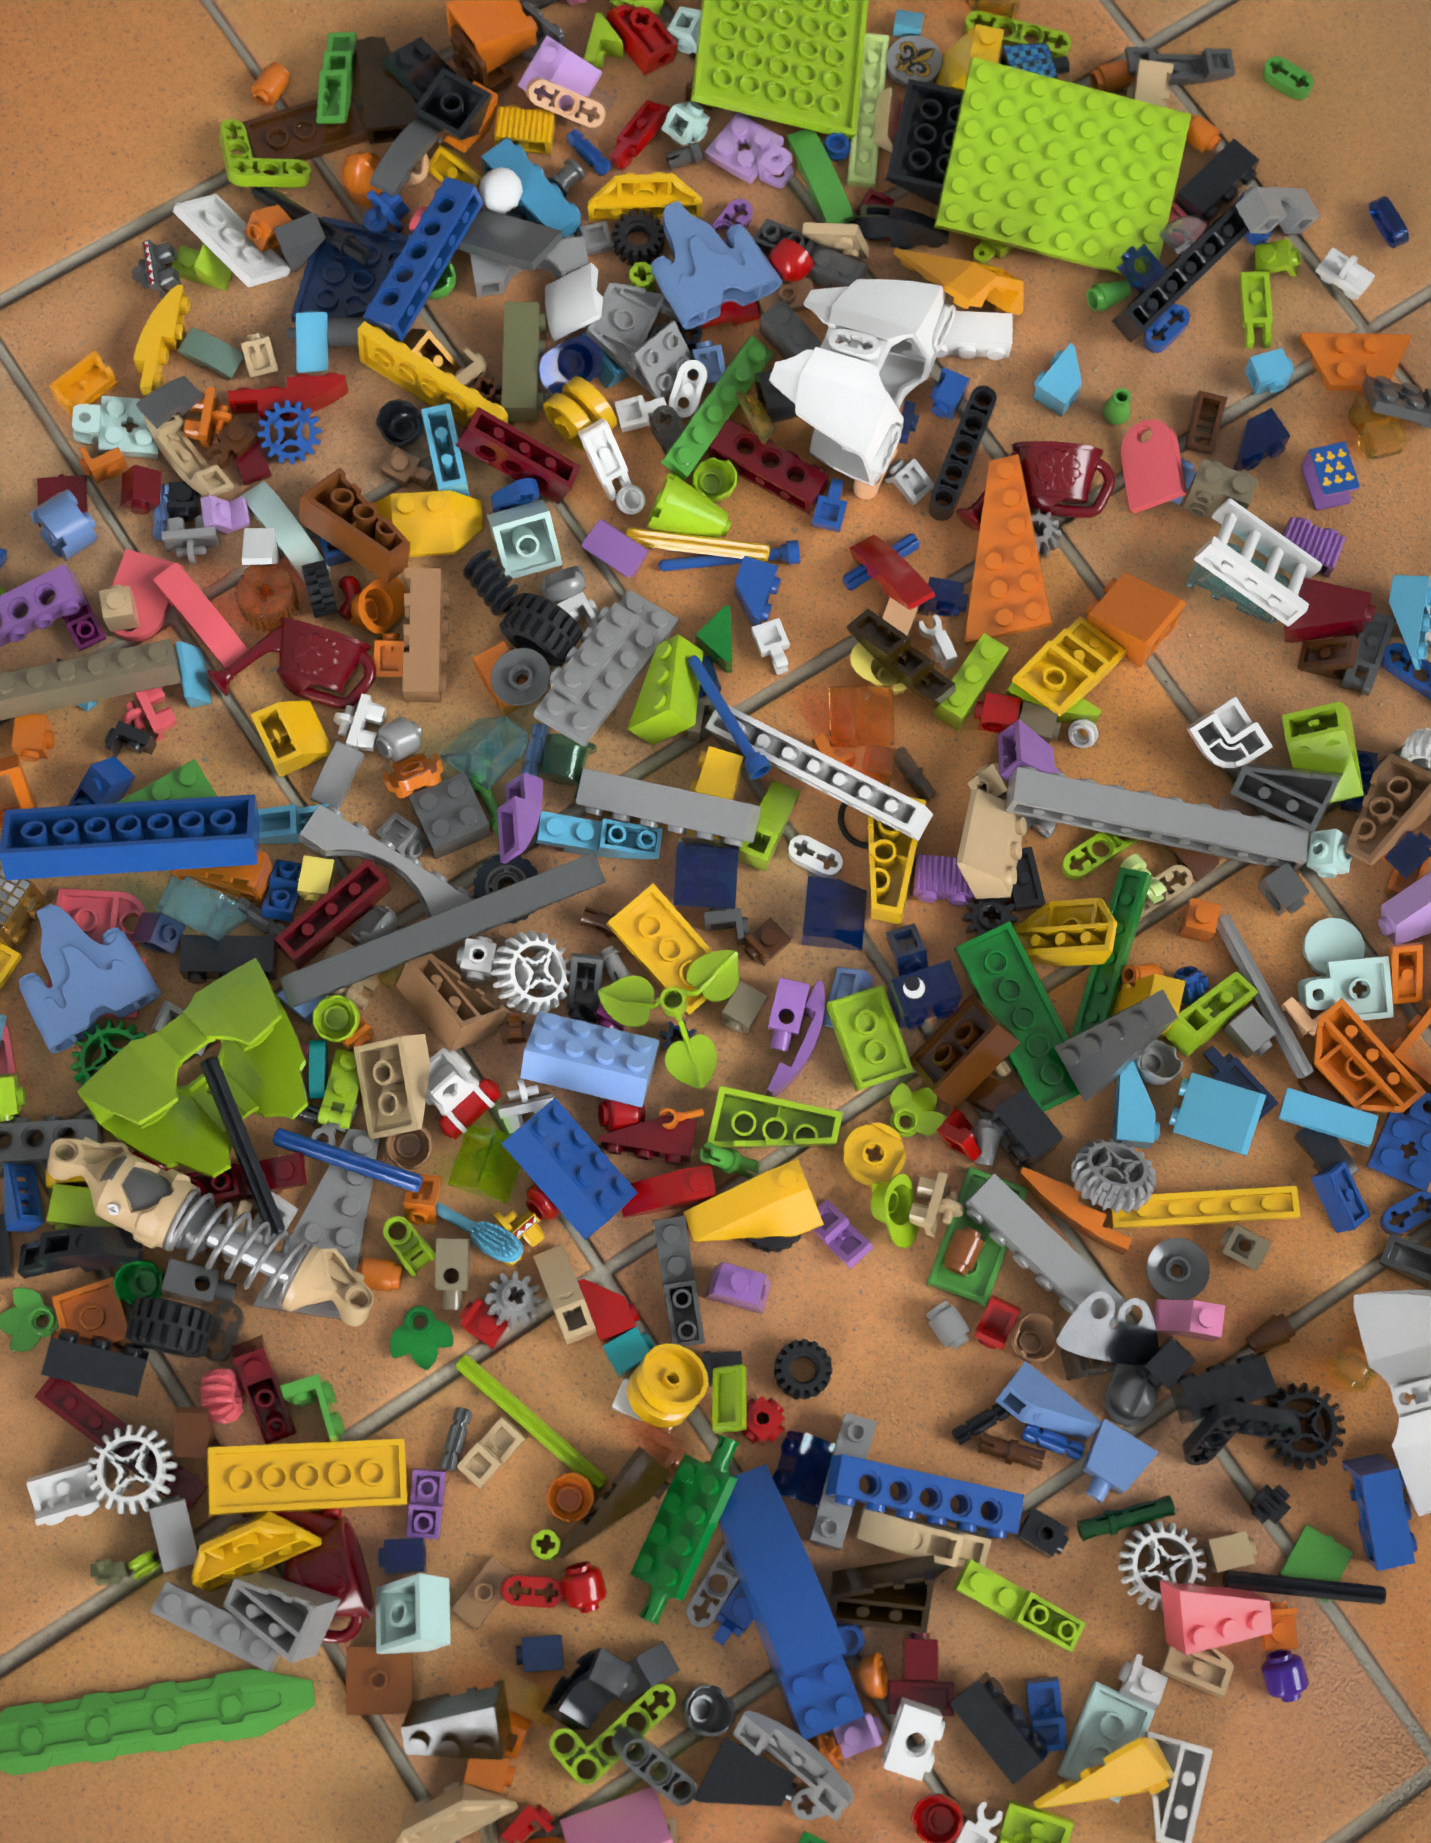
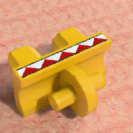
M514 1210L510 1211L505 1217L498 1211L492 1215L497 1222L495 1225L506 1229L518 1239L523 1237L530 1247L536 1246L545 1238L540 1226L537 1224L540 1220L530 1211H527L512 1225L510 1224L518 1218ZM516 1260V1261H514V1262H511V1263H506V1262H504V1263L507 1264L509 1267H511V1266H513L518 1260Z

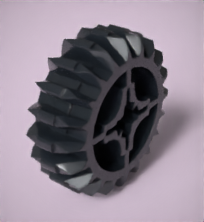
M1294 1383L1287 1386V1392L1280 1387L1277 1389L1278 1393H1276L1278 1398L1272 1395L1267 1397L1268 1404L1272 1408L1296 1412L1299 1416V1421L1306 1418L1309 1419L1305 1422V1431L1298 1437L1291 1440L1269 1438L1270 1442L1263 1446L1264 1449L1269 1450L1273 1447L1276 1449L1272 1455L1273 1460H1278L1282 1455L1285 1456L1283 1466L1286 1468L1294 1460L1297 1471L1303 1470L1305 1463L1309 1470L1316 1469V1461L1321 1466L1328 1463L1326 1455L1331 1458L1337 1456V1452L1332 1446L1341 1447L1344 1443L1336 1435L1346 1433L1345 1428L1337 1427V1423L1344 1421L1345 1417L1344 1415L1335 1416L1333 1412L1339 1409L1340 1405L1335 1403L1329 1406L1327 1402L1331 1399V1394L1326 1393L1320 1398V1387L1318 1386L1313 1387L1310 1393L1307 1383L1300 1384L1299 1391ZM1291 1401H1302L1312 1405V1407L1303 1414L1295 1409L1290 1410L1286 1404ZM1320 1415L1322 1416L1325 1424L1324 1439L1321 1437L1323 1434L1318 1430L1316 1425L1317 1419ZM1300 1439L1308 1444L1313 1443L1318 1448L1314 1452L1304 1453L1292 1449L1291 1446Z

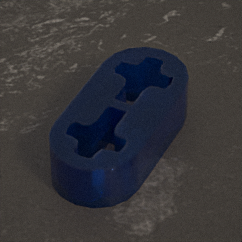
M1382 196L1369 203L1370 216L1387 244L1391 248H1397L1409 241L1408 229L1390 199Z

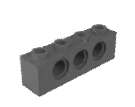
M91 1114L75 1115V1119L62 1120L61 1116L43 1117V1121L31 1122L30 1118H13L11 1123H0V1139L7 1135L12 1136L11 1144L7 1148L0 1149V1167H4L7 1163L47 1165L52 1143L63 1138L68 1132H75V1139L83 1140L87 1137L102 1144L103 1127L98 1124ZM36 1134H43V1142L37 1147H31V1138Z

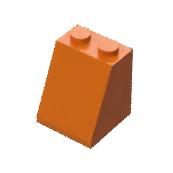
M452 0L446 3L450 38L452 37L451 27L457 24L484 60L487 73L537 44V25L530 15L526 16L519 0Z
M1124 572L1118 580L1113 578L1103 590L1105 596L1100 601L1095 599L1085 612L1088 615L1086 621L1127 651L1125 657L1141 668L1175 628L1187 603Z

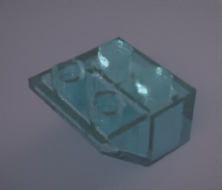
M505 716L478 718L441 753L440 758L460 772H465L467 777L489 790L525 754L528 732Z
M172 876L156 907L157 911L217 941L240 925L247 917L245 913L238 910L239 903L212 888L209 889L203 886V884L187 876L184 881Z

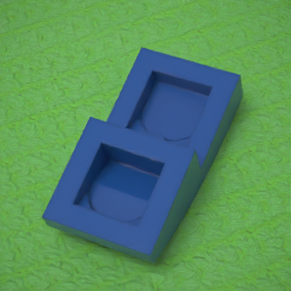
M1058 1677L1025 1680L1030 1728L1033 1732L1037 1731L1042 1735L1047 1743L1048 1751L1066 1750L1065 1717L1062 1713Z

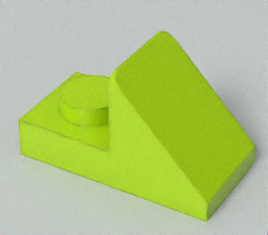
M596 12L584 60L596 68H602L605 55L623 58V42L603 14Z
M204 243L200 251L180 245L176 254L177 259L172 264L178 271L180 278L223 291L227 290L234 272Z

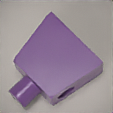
M1018 719L997 735L1000 777L1009 781V777L1015 769L1023 766H1031L1040 772L1049 774L1053 772L1063 773L1055 767L1052 746L1021 720Z
M779 978L768 1024V1030L773 1031L770 1048L788 1052L791 1036L798 1037L810 984ZM783 1013H790L792 1015L791 1023L784 1024L780 1021Z
M721 1262L713 1267L705 1298L763 1314L771 1282L763 1273Z

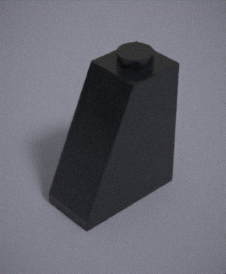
M724 1737L694 1800L700 1803L782 1806L784 1800L789 1803L791 1802L799 1784L793 1782L796 1777L795 1774L761 1756H757L752 1751Z

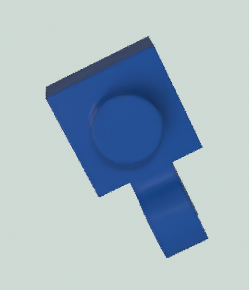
M832 478L828 497L819 495L812 526L840 533L847 507V501L840 500L843 480Z

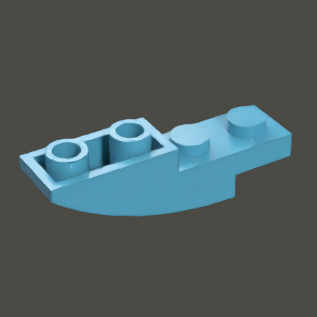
M541 811L535 843L563 848V852L581 855L594 853L595 856L607 858L658 859L662 829L605 818L601 821Z

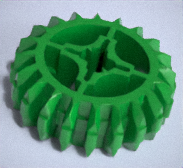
M107 1020L106 1029H102L99 1024H95V1034L92 1035L89 1031H84V1035L88 1040L86 1042L76 1041V1045L81 1051L72 1052L71 1055L73 1059L78 1061L71 1065V1069L74 1072H78L74 1076V1080L76 1083H82V1087L111 1059L109 1051L115 1056L123 1049L114 1048L110 1041L124 1040L130 1042L131 1040L144 1038L147 1034L144 1031L137 1033L138 1027L135 1024H131L126 1029V1023L123 1020L118 1022L116 1028L111 1020ZM101 1047V1056L92 1062L93 1066H90L93 1054Z

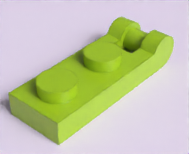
M336 1049L323 1103L319 1112V1124L327 1125L330 1122L340 1124L339 1128L348 1130L350 1128L360 1089L353 1051ZM332 1108H335V1109L343 1110V1112L334 1111V1110H331V1109H332Z

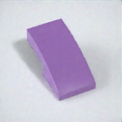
M828 1199L818 1207L824 1225L812 1230L851 1269L873 1249L871 1242L854 1228L848 1218Z

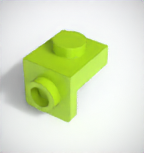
M1289 239L1255 246V271H1269V274L1287 270L1291 277L1298 275V265H1301V254L1299 249L1295 248Z

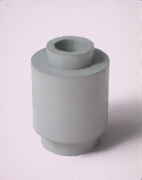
M944 1301L926 1314L929 1319L928 1325L944 1348L951 1345L953 1350L969 1340L966 1334L971 1329L954 1305L950 1306L947 1301Z

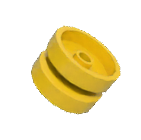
M574 376L562 387V394L555 393L543 404V410L554 429L569 445L583 453L586 451L578 435L579 431L602 418L608 422L611 430L617 425L616 416L606 399L582 377Z
M665 1343L655 1346L645 1355L640 1365L631 1374L626 1386L627 1399L633 1411L643 1421L655 1427L670 1428L680 1425L706 1394L709 1385L707 1370L700 1358L691 1350L681 1345Z

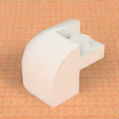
M1237 697L1229 699L1186 728L1202 755L1210 763L1221 768H1238L1248 764L1273 747L1258 722L1251 721Z

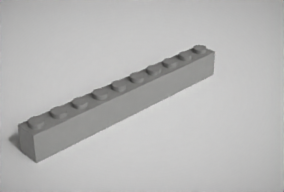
M1031 766L1017 767L1009 777L1005 812L1277 869L1289 863L1295 872L1307 861L1309 830L1299 827V825L1292 822L1280 823L1271 821L1270 818L1261 815L1247 816L1233 809H1214L1211 805L1205 803H1186L1177 797L1162 798L1154 796L1149 791H1129L1120 785L1106 786L1096 784L1092 779L1077 780L1068 778L1065 774L1059 772L1044 773Z

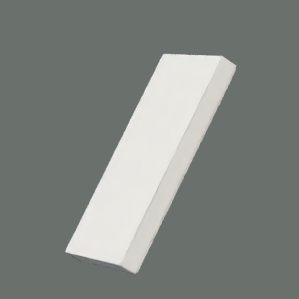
M217 194L175 204L172 212L248 287L289 275L291 271L290 266L273 249L261 252L244 233L247 224Z

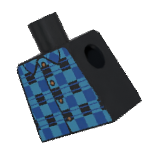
M1046 43L1002 46L999 60L1002 65L1058 79L1059 74L1069 73L1070 71L1068 57L1065 55L1052 58L1049 46Z

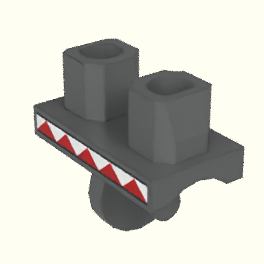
M149 239L142 242L144 259L139 260V266L132 269V278L134 281L142 283V288L158 291L160 298L163 299L169 293V289L181 284L178 271L173 266L165 267V264L176 261V250L168 242L155 245Z

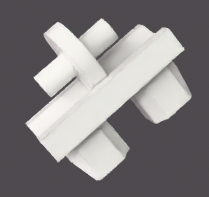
M1335 248L1330 250L1315 271L1320 275L1321 280L1327 284L1336 285L1351 300H1358L1376 276L1356 263L1358 260L1356 256L1352 255L1348 258Z
M362 693L355 716H353L355 708L347 705L344 713H335L333 721L340 725L338 734L341 736H346L350 728L346 745L358 751L374 752L376 748L375 739L378 733L365 729L367 722L380 726L383 725L386 717V707L373 703L370 695Z
M524 1079L517 1080L519 1089L507 1091L509 1100L521 1098V1101L497 1106L500 1119L504 1120L508 1132L514 1133L524 1124L522 1114L534 1111L535 1115L554 1099L553 1095L548 1094L528 1099L527 1096L539 1094L538 1085L525 1087Z

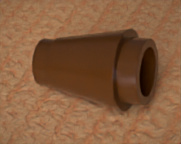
M1283 1313L1278 1316L1273 1314L1245 1339L1253 1353L1257 1354L1289 1343L1290 1338L1295 1336V1332Z

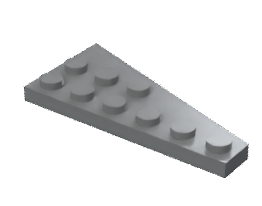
M349 1129L339 1148L377 1160L381 1138L369 1140L368 1131ZM330 1164L289 1238L286 1255L297 1243L305 1240L308 1245L313 1244V1246L315 1245L322 1249L336 1248L346 1260L349 1268L356 1271L361 1255L374 1178ZM301 1247L300 1250L294 1255V1257L292 1258L293 1260L296 1261L298 1259L303 1247ZM268 1277L253 1306L288 1312L278 1305V1298L284 1286L283 1283L277 1281L269 1297L263 1299L262 1294L271 1278ZM330 1300L306 1305L292 1311V1313L342 1320L335 1303Z

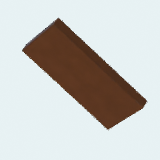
M351 96L346 123L318 124V99L242 122L246 127L254 158L299 159L306 161L368 141V135L353 96Z

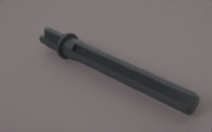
M271 187L252 188L251 192L256 199L269 207L279 205L292 220L312 213ZM318 217L326 237L324 240L336 247L340 254L344 256L349 255L362 264H367L368 259L373 257V252L370 251L371 248L356 240L354 234H346Z

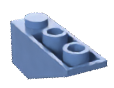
M1026 1361L995 1400V1402L1021 1422L1086 1441L1102 1423L1089 1410L1081 1406L1064 1390L1057 1387Z

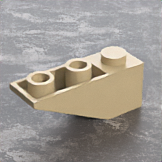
M563 1245L534 1255V1261L566 1345L596 1334L595 1325Z

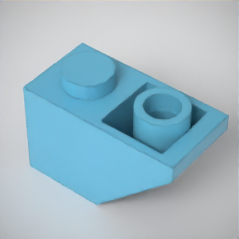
M1071 343L1064 351L1059 350L1050 362L1051 368L1047 373L1042 371L1033 384L1036 387L1033 398L1060 417L1063 416L1078 397L1082 385L1075 346Z

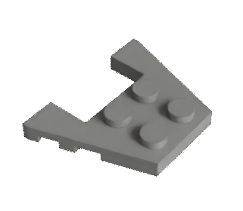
M610 282L603 295L602 317L589 325L586 335L649 394L654 395L641 369L633 370L629 366L628 360L630 355L644 344L658 312L677 321L679 320L663 293L648 292L646 288Z

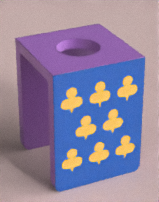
M1346 442L1308 450L1301 464V469L1314 509L1320 511L1350 504L1352 499L1349 492L1358 490L1360 485Z

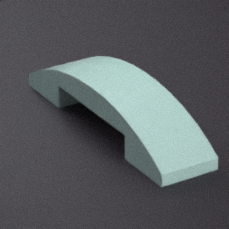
M263 481L240 497L246 498L248 510L256 520H259L264 528H275L277 546L306 586L302 565L322 561L324 558L287 506L273 489ZM326 563V566H327V569H328V573H329L331 570H330L329 566H328L327 563Z

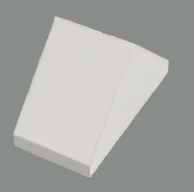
M244 528L242 565L278 564L279 553L275 528Z

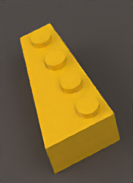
M910 797L926 806V800ZM867 815L871 919L901 925L919 841Z

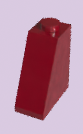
M1304 578L1298 596L1309 603L1307 612L1289 627L1284 626L1285 642L1295 643L1364 632L1366 623L1373 621L1376 605H1372V593Z

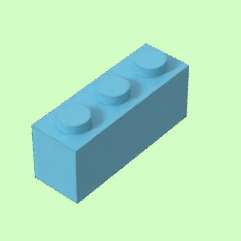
M450 403L421 409L438 491L451 490L470 497L460 448L456 446L458 438Z

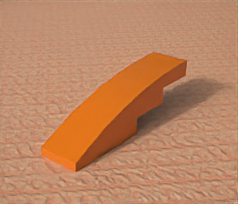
M1022 1167L1017 1179L1028 1188V1191L1041 1204L1063 1222L1091 1240L1122 1255L1128 1250L1132 1238L1104 1227L1103 1223L1107 1214L1078 1203L1080 1191H1076L1074 1187Z

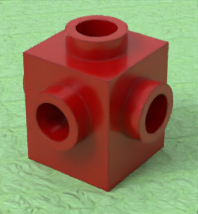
M761 1396L757 1401L751 1398L746 1403V1430H741L740 1432L753 1444L757 1441L763 1445L767 1440L773 1443L785 1430L781 1426L785 1420V1417L782 1415L784 1409L771 1397L766 1400ZM765 1413L769 1418L768 1423L765 1425L759 1424L756 1419L757 1415Z

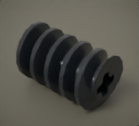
M487 549L471 558L463 570V576L465 579L470 580L472 588L477 589L478 596L484 598L485 605L491 607V613L495 616L507 614L518 597L515 594L519 590V586L514 584L508 587L512 581L511 575L501 578L505 568L503 566L495 568L499 562L496 557L487 560L492 554V551Z

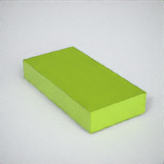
M738 1364L712 1368V1431L717 1434L746 1430V1367Z

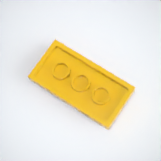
M653 883L610 919L606 925L663 990L668 987H677L681 990L687 989V991L696 990L697 988L691 986L687 981L688 969L696 959L713 951ZM703 993L698 996L686 997L687 1010L684 1013L686 1017L707 1000Z

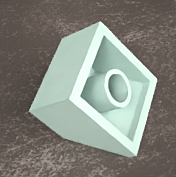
M543 499L487 515L500 564L505 568L504 576L511 575L512 579L563 565L550 511Z
M417 1573L376 1588V1653L427 1652L450 1645L448 1578Z

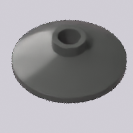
M528 648L513 649L503 654L495 663L491 672V685L495 694L503 702L515 706L527 705L538 700L547 690L551 677L550 667L546 659L535 650ZM521 678H528L526 683L518 684Z
M1170 1238L1160 1242L1151 1251L1147 1259L1146 1273L1151 1286L1162 1297L1169 1300H1189L1201 1293L1207 1285L1210 1266L1206 1254L1197 1244L1184 1238ZM1172 1266H1178L1181 1269L1179 1277L1172 1275Z

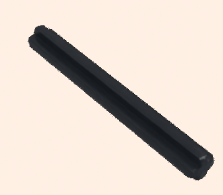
M1228 1570L1224 1573L1223 1582L1224 1587L1378 1605L1384 1604L1386 1600V1589L1383 1586Z

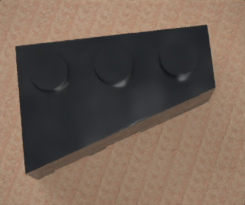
M1254 1353L1236 1358L1237 1364L1225 1367L1224 1363H1219L1206 1368L1207 1373L1195 1376L1194 1372L1182 1375L1177 1380V1383L1169 1388L1182 1425L1205 1418L1218 1403L1224 1401L1251 1403L1278 1393L1265 1355L1255 1358Z

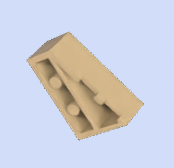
M1140 59L1133 85L1127 86L1125 97L1166 107V101L1169 100L1170 95L1168 83L1173 73L1174 64Z

